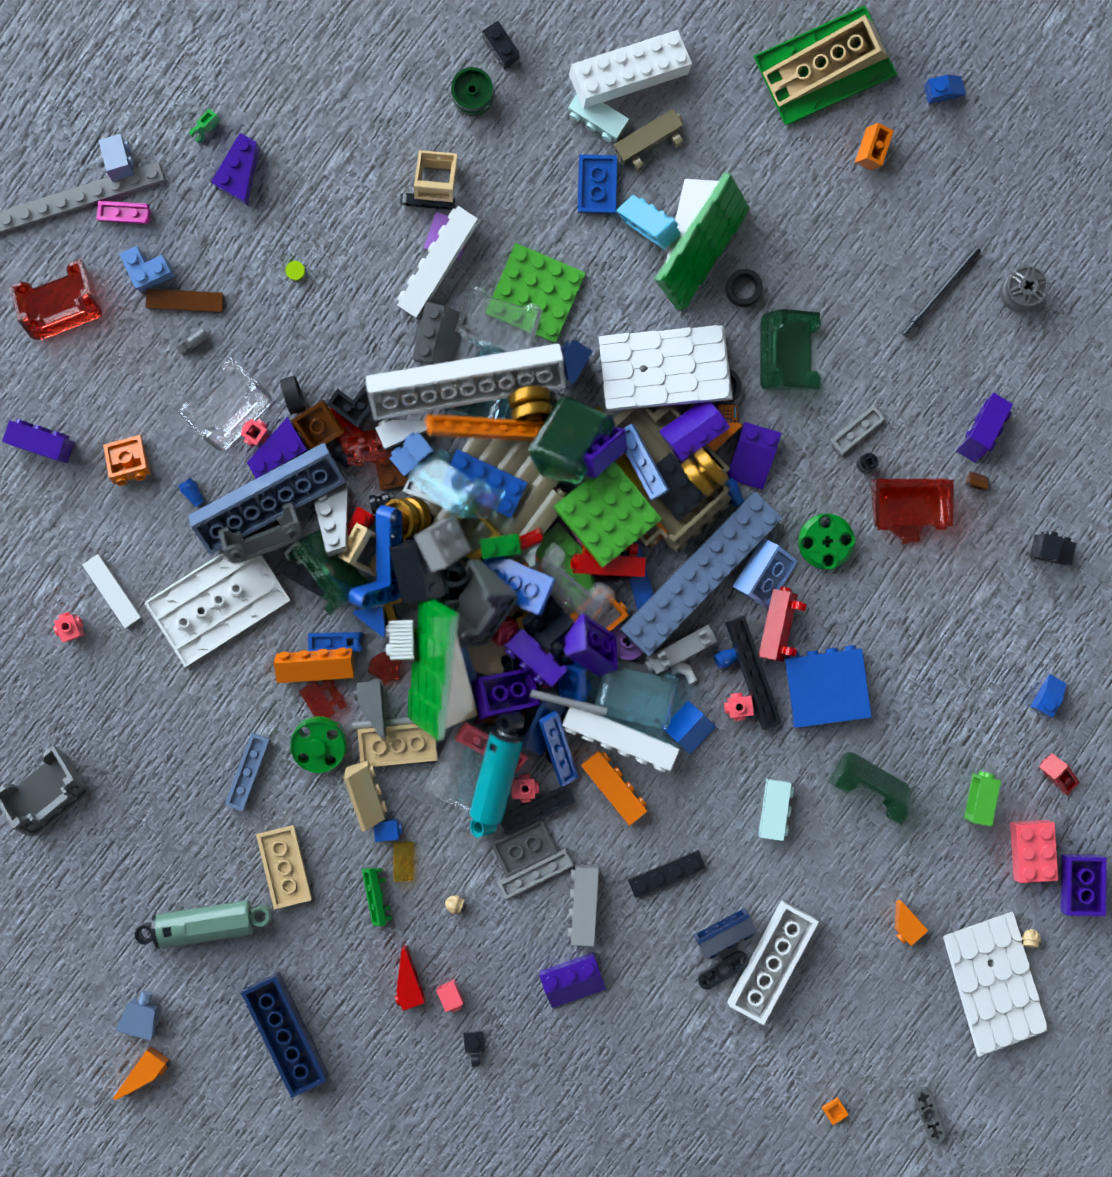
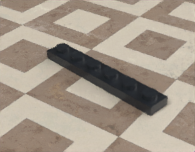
M745 615L725 622L762 730H768L781 724L782 722Z

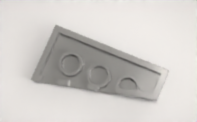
M348 481L313 500L328 557L347 551L348 493L350 491Z

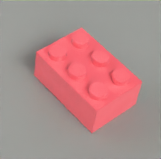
M1050 820L1010 822L1014 880L1019 883L1058 881L1055 822Z

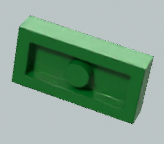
M519 533L480 539L483 559L522 553Z

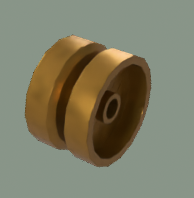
M524 387L508 395L509 407L513 410L511 412L512 420L549 422L554 418L553 406L550 404V390L547 387Z
M700 448L694 454L695 459L700 465L698 466L693 460L688 459L681 467L687 473L692 483L709 497L716 491L715 486L710 481L711 479L716 484L722 486L729 478L703 448Z
M416 497L390 500L386 504V506L397 508L402 512V541L415 539L414 536L430 527V512L425 502Z

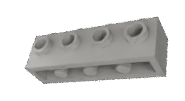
M575 865V870H571V881L574 882V889H570L569 901H573V908H569L568 920H572V928H568L567 939H571V945L594 946L598 866Z

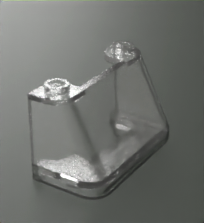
M477 286L473 288L468 287L455 328L457 338L503 353L531 349L533 347L543 312L540 306L532 303L524 307L487 296L483 288Z
M232 357L222 365L221 374L225 378L199 404L190 401L185 403L178 411L186 422L218 451L228 448L241 434L244 424L251 419L255 420L269 406L272 400L271 395Z
M553 542L545 552L538 572L556 579L551 593L579 617L585 614L594 621L598 620L615 600L616 595L610 588L600 583L595 584L589 591L582 587L564 571L566 569L563 564L565 553Z

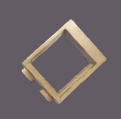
M419 150L414 181V199L453 202L457 174V154ZM424 167L451 170L449 183L422 181Z
M356 523L348 537L347 551L339 553L338 557L376 577V554L368 567L357 562L370 536L376 539V533Z

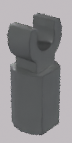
M201 328L186 338L187 341L176 348L183 356L191 349L195 350L210 340L204 329Z

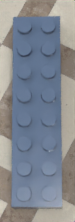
M322 443L188 515L190 526L211 555L223 548L218 530L228 527L232 533L240 531L242 536L245 537L273 522L278 516H281L283 514L282 505L292 502L295 510L346 481L326 444Z

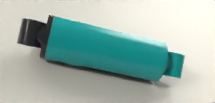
M518 712L500 715L497 723L492 725L469 811L473 819L470 823V831L474 837L479 838L495 833L497 825L503 820L525 738L524 732L521 731L524 727V718Z

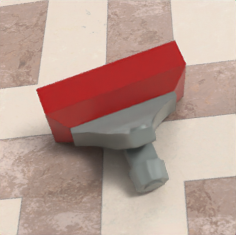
M541 527L519 536L522 553L512 554L523 557L533 570L540 567L535 554L543 540Z

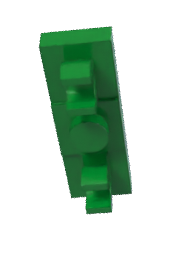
M367 867L362 869L372 926H384L386 921L393 919L392 916H385V911L391 909V907L383 906L384 895L378 884L385 881V878L377 877V874L384 870L383 868Z

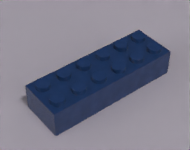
M280 972L244 988L241 995L290 1097L293 1098L326 1082L329 1077L328 1071Z

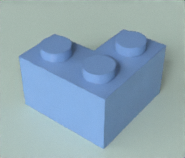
M137 246L119 254L135 289L140 293L175 277L168 260L163 255L147 262L143 252Z
M419 432L409 434L404 439L406 441L403 444L404 447L401 448L399 446L391 452L390 460L405 478L435 454Z

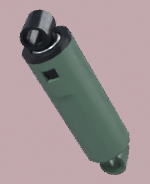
M245 900L154 914L151 922L143 923L136 929L134 937L142 945L153 941L156 949L247 936L254 933L255 926H265L271 920L272 911L267 905H259L256 908H252L250 901ZM258 911L265 913V920L257 918ZM143 929H147L150 932L149 938L143 936Z

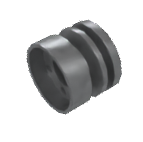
M1023 266L1015 270L1001 285L1000 296L1003 303L1009 309L1016 312H1023L1033 308L1047 295L1049 290L1047 277L1040 269L1033 266ZM1028 284L1030 288L1025 290L1024 286Z

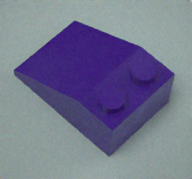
M744 422L727 477H732L738 483L763 490L782 433Z

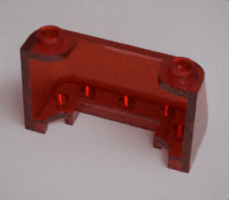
M82 259L72 261L67 265L68 275L33 288L27 282H18L9 286L17 320L30 338L42 340L94 320L102 315L100 302Z
M871 479L873 523L877 530H889V526L931 525L935 526V530H947V526H953V479Z

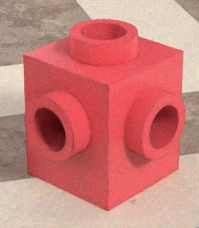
M251 419L244 424L240 435L245 437L244 442L251 447L255 445L261 447L270 437V431L266 429L268 425L258 419L256 422ZM260 431V434L255 438V432Z
M66 612L59 615V619L54 621V631L58 637L60 636L62 643L70 642L85 635L82 628L84 627L83 621L77 614Z
M507 615L491 640L499 647L506 644L518 631L519 623Z
M742 693L731 694V698H727V702L724 703L725 714H729V717L734 718V721L746 720L745 716L754 715L752 697L750 695L743 696ZM737 704L741 706L739 710H736Z
M520 774L519 778H514L512 783V799H520V802H532L531 799L535 798V794H539V782H535V777H531V774ZM528 786L529 789L527 791H524L522 787Z

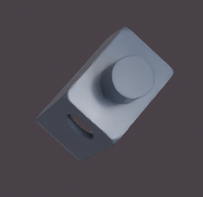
M141 991L139 1000L132 999L129 1001L115 1031L151 1041L156 1035L159 1010L158 1005L150 1003L153 993Z

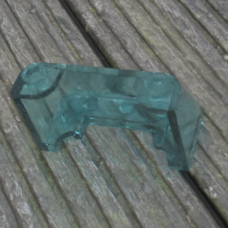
M618 660V670L600 677L594 705L607 708V716L656 728L669 729L679 678L676 677V674L666 672L665 675L656 676L623 668V665Z

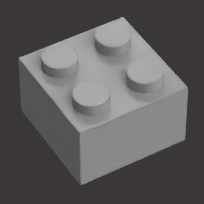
M455 516L440 520L414 536L431 571L445 568L472 551Z

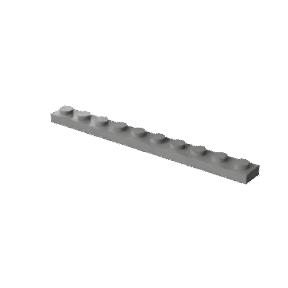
M155 162L133 169L134 175L112 182L110 177L0 211V234L96 204L98 201H105L165 182L160 163Z

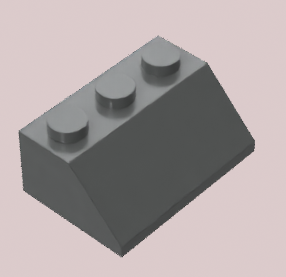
M426 302L412 356L413 360L429 365L453 362L465 314L446 306Z

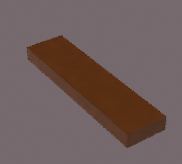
M146 289L145 308L223 313L224 294L218 292Z

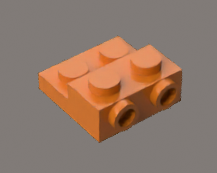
M141 435L103 445L108 476L113 484L123 486L129 480L141 481L146 479L147 475H151Z

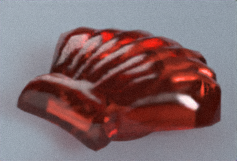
M914 512L902 513L895 517L889 529L902 539V545L920 542L919 534L925 525V519Z
M386 651L381 652L371 659L367 671L381 679L382 684L385 685L393 680L400 679L398 672L402 660H390V656L386 655Z

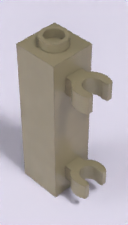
M671 109L615 143L613 150L623 165L631 161L634 169L638 172L644 166L638 157L669 137L675 148L682 145L683 140L678 132L682 130L683 119L678 112L675 113Z

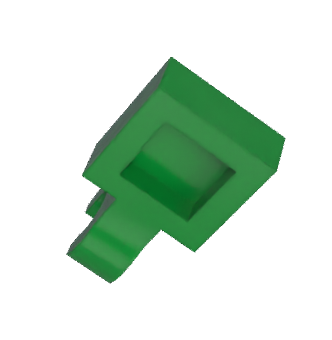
M208 109L196 121L197 125L189 131V134L194 137L195 134L199 133L195 140L200 144L205 139V132L209 133L215 129L221 119L211 109Z

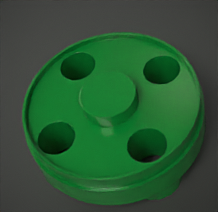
M818 514L811 517L803 524L798 535L800 554L807 563L816 568H837L849 559L854 549L855 536L850 525L843 518L834 514ZM823 517H826L829 521L828 526L825 528L820 524ZM846 534L849 537V542L843 545L841 537ZM805 538L811 540V546L807 549L803 546ZM827 555L832 558V562L828 566L823 562L824 557Z
M321 716L302 720L291 737V754L295 762L309 772L324 773L334 769L343 760L347 750V738L342 725L339 722ZM302 728H308L310 733L303 732ZM329 730H335L338 735H331ZM305 753L309 756V758L304 759L301 757L300 754ZM327 756H334L336 761H330Z

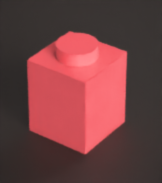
M455 979L437 987L436 992L445 1012L450 1010L455 1012L462 1008L461 1005L464 1004V998Z

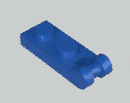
M362 632L308 633V651H318L320 649L335 650L338 648H352L353 652L363 651V646H361ZM347 638H353V646H348Z

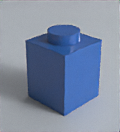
M398 818L386 819L374 826L375 842L398 840L400 835L403 834L402 823H398Z

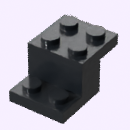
M550 595L541 616L530 612L521 621L562 667L571 660L565 653V638L575 622Z

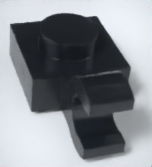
M483 1030L464 1032L465 1053H471L472 1067L480 1066L479 1052L485 1050Z

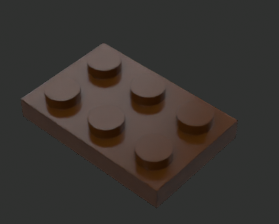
M396 448L373 453L381 491L405 486L410 476L408 475L405 478L390 460L391 452ZM433 456L411 474L428 481L436 480L437 475Z

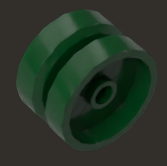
M476 67L464 68L452 80V98L454 105L461 113L467 116H478L489 110L493 103L494 91L492 80L485 71Z

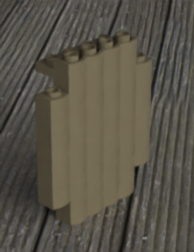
M671 405L661 406L654 414L648 407L624 409L605 427L610 425L624 429L628 425L634 424L653 461L657 464L670 452L674 455L658 431L681 415ZM708 445L704 446L703 449L726 474L730 468ZM626 452L615 460L617 465L662 518L660 523L668 531L666 534L662 528L659 529L656 525L646 532L650 537L649 539L645 534L637 539L644 548L647 545L653 546L659 540L657 538L659 535L673 552L677 549L681 551L689 544L687 540L691 536L695 538L702 532L700 528L705 523L709 525L716 519L714 515L718 511L722 513L730 506L728 502L732 498L727 494L730 489L725 484L721 487L711 479L710 481L715 486L716 491L678 521L659 498L655 500L650 499ZM694 454L691 455L689 458L686 459V460L691 459V460H693L698 466L700 465V464L697 462V460L695 459ZM585 475L582 481L585 482L590 477Z
M470 438L461 451L528 482L512 518L474 500L473 503L504 535L519 533V536L539 527H541L544 535L559 515L553 506L568 495L560 488L558 490L555 489L567 472V470H563L562 460L559 458L554 460L549 456L551 452L543 446L541 448L537 447L534 444L535 442L497 439L491 441L490 439ZM446 472L443 474V476L440 478L437 484L441 485ZM424 500L429 512L436 516L430 526L440 520L458 514L455 511ZM471 510L467 513V516H464L458 522L470 548L474 552L480 547V539L490 538L493 535L492 531ZM503 556L519 564L525 561L521 556ZM457 560L458 563L466 567L467 564L464 561Z

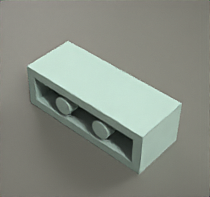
M577 94L568 107L569 116L577 122L579 120L582 121L590 131L601 133L602 138L608 142L613 141L616 143L629 122L627 117L603 102L583 109Z
M766 778L758 834L760 838L784 841V836L788 835L789 826L786 825V820L791 814V806L788 805L789 798H793L794 787H791L792 783Z

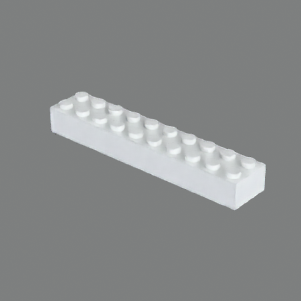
M559 344L366 376L374 420L508 398V395L524 387L544 386L549 390L566 388L563 358Z

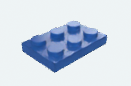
M579 154L578 213L616 214L617 155Z

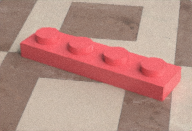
M465 722L454 738L457 742L484 755L489 734ZM523 752L520 753L516 768L517 773L528 758Z

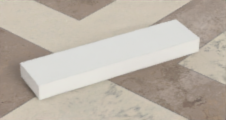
M100 554L82 564L124 628L129 627L142 618Z

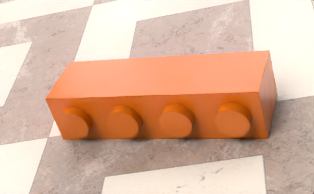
M352 648L320 649L318 651L302 650L292 653L281 652L275 655L273 663L277 683L354 678L355 673Z
M598 750L581 763V767L630 826L647 812L645 808L647 804L641 796L637 798L634 795L635 789L629 781L625 783L622 780L623 774L617 766L613 768L609 764L611 759L605 751L601 753Z

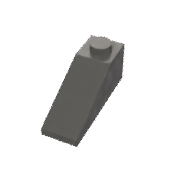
M380 680L357 683V689H354L355 701L359 702L382 741H386L382 684Z

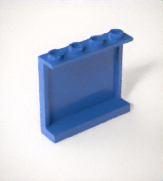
M856 645L845 646V650L837 651V648L826 649V653L818 654V650L808 651L805 656H799V653H797L796 657L788 655V658H784L793 716L792 727L797 728L871 717L862 648H856Z

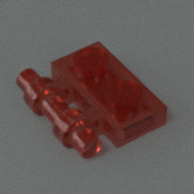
M376 429L340 435L339 441L345 455L353 454L354 456L347 458L348 465L355 464L360 466L366 462L377 463L380 460L386 459L385 452L378 453V449H381L383 444ZM367 451H369V453H370V454H368V455H362V454H361V452H367Z
M333 679L322 680L324 684L320 687L314 681L299 690L314 717L329 718L336 713L332 706L337 704L340 710L347 706L343 700L345 699L344 696L339 694L334 686L335 682ZM327 689L333 697L330 701H328L323 693Z

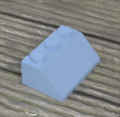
M763 538L732 587L764 608L769 609L773 589L780 590L798 560L779 545Z

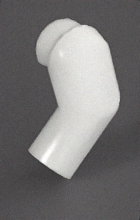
M679 662L671 666V672L673 674L685 675L689 684L697 681L689 664Z

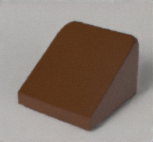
M969 471L965 484L979 490H985L988 488V478Z

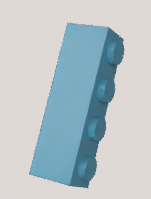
M632 195L616 210L625 224L663 250L681 235L677 228L679 224L674 218H668L662 210L659 212L654 205H648L643 198L639 199Z

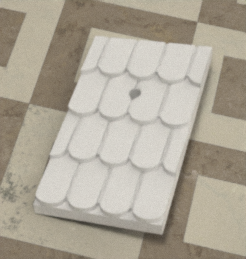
M713 325L657 332L648 331L599 336L605 403L608 411L733 400L725 329L723 326Z
M223 552L150 598L144 604L184 668L281 608L290 602V599L262 555L234 564L228 561ZM197 610L203 611V614H199Z
M1013 911L943 936L978 1057L1048 1031Z

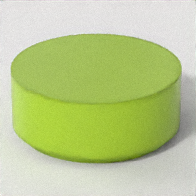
M291 261L287 264L285 271L289 279L299 281L305 276V268L302 263Z

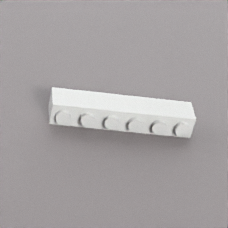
M459 206L456 209H452L448 216L450 220L447 225H443L438 232L439 238L429 246V254L426 259L422 258L417 266L419 268L418 272L410 277L407 282L408 288L398 296L397 300L399 302L397 306L416 318H420L426 302H430L480 221Z

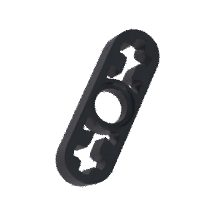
M414 193L400 194V205L443 210L455 208V198H453V202L414 199Z
M743 951L733 952L702 971L698 975L699 985L706 990L715 987L746 968L749 963L748 956ZM737 956L744 957L742 960L743 964L736 963L733 965L735 967L734 970H732L731 965L727 962L731 960V963L737 961ZM719 966H728V973L720 975L718 973ZM712 970H714L716 976L719 978L716 980L715 977H712L710 979V984L708 985L706 982L702 983V981L704 980L703 977L705 975L707 977H711L713 975V973L711 972Z

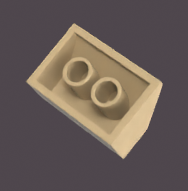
M368 760L347 766L344 775V781L362 832L385 819V812H388L385 801H381L380 794H382L381 787L374 780V777H376L373 765H369Z

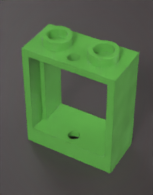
M979 771V774H972L964 819L977 824L993 825L1001 780L995 778L996 775Z

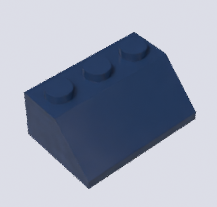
M572 339L570 342L567 341L560 349L564 365L565 387L567 389L574 385L593 353V350L575 339Z
M542 700L525 735L522 747L540 755L543 752L547 753L548 748L539 720L553 711L557 712L559 717L564 718L569 708Z
M742 908L694 934V937L705 958H714L720 954L721 950L735 947L738 941L752 938L757 930L746 909Z

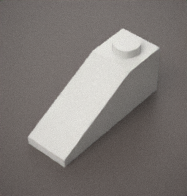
M389 419L379 422V426L375 428L385 450L406 442L404 439L412 432L414 434L419 432L420 435L428 432L426 421L413 420L389 421Z

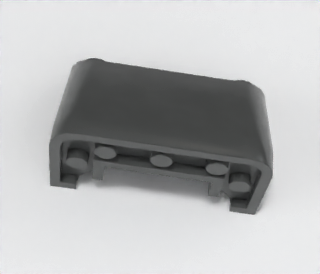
M292 502L282 505L283 514L277 517L279 526L243 539L240 531L232 533L228 527L218 530L223 551L228 561L234 564L242 563L299 540L302 537L303 530Z
M470 560L465 567V572L468 576H472L458 600H446L442 603L458 613L456 633L460 648L482 647L488 644L518 600L515 591L481 560Z
M55 746L44 751L42 755L44 764L17 786L4 784L0 787V807L12 829L28 836H35L41 833L83 799L90 791L85 780L60 749Z

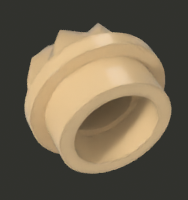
M459 895L450 896L445 901L447 910L452 914H460L464 899L459 898Z
M1034 929L1025 931L1022 937L1023 946L1039 948V943L1042 941L1040 934Z

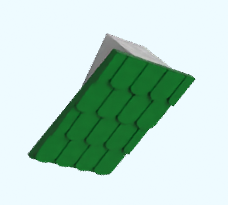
M724 173L719 181L685 179L676 216V221L679 224L677 228L681 235L670 244L666 262L654 279L676 310H683L689 305L697 288L704 283L717 257L722 255L731 236L736 234L750 209L731 173Z

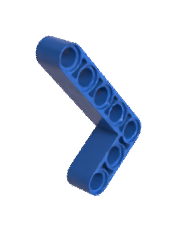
M386 505L378 508L376 512V582L353 588L348 595L350 604L363 609H370L400 598L389 547L402 543L401 510Z

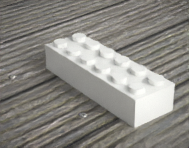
M678 30L573 63L571 64L569 77L584 109L687 75L692 62Z
M569 707L562 723L565 731L575 735L578 732L583 734V739L593 742L594 739L600 741V746L610 750L612 747L617 748L619 754L629 757L630 754L636 756V761L645 765L650 762L654 764L653 767L662 772H665L666 769L671 771L679 751L674 745L593 712Z
M781 900L747 967L744 969L727 1001L729 1006L764 1025L812 936L818 920Z

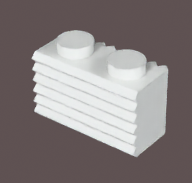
M390 620L389 625H386V636H389L390 644H386V655L390 656V660H414V621Z

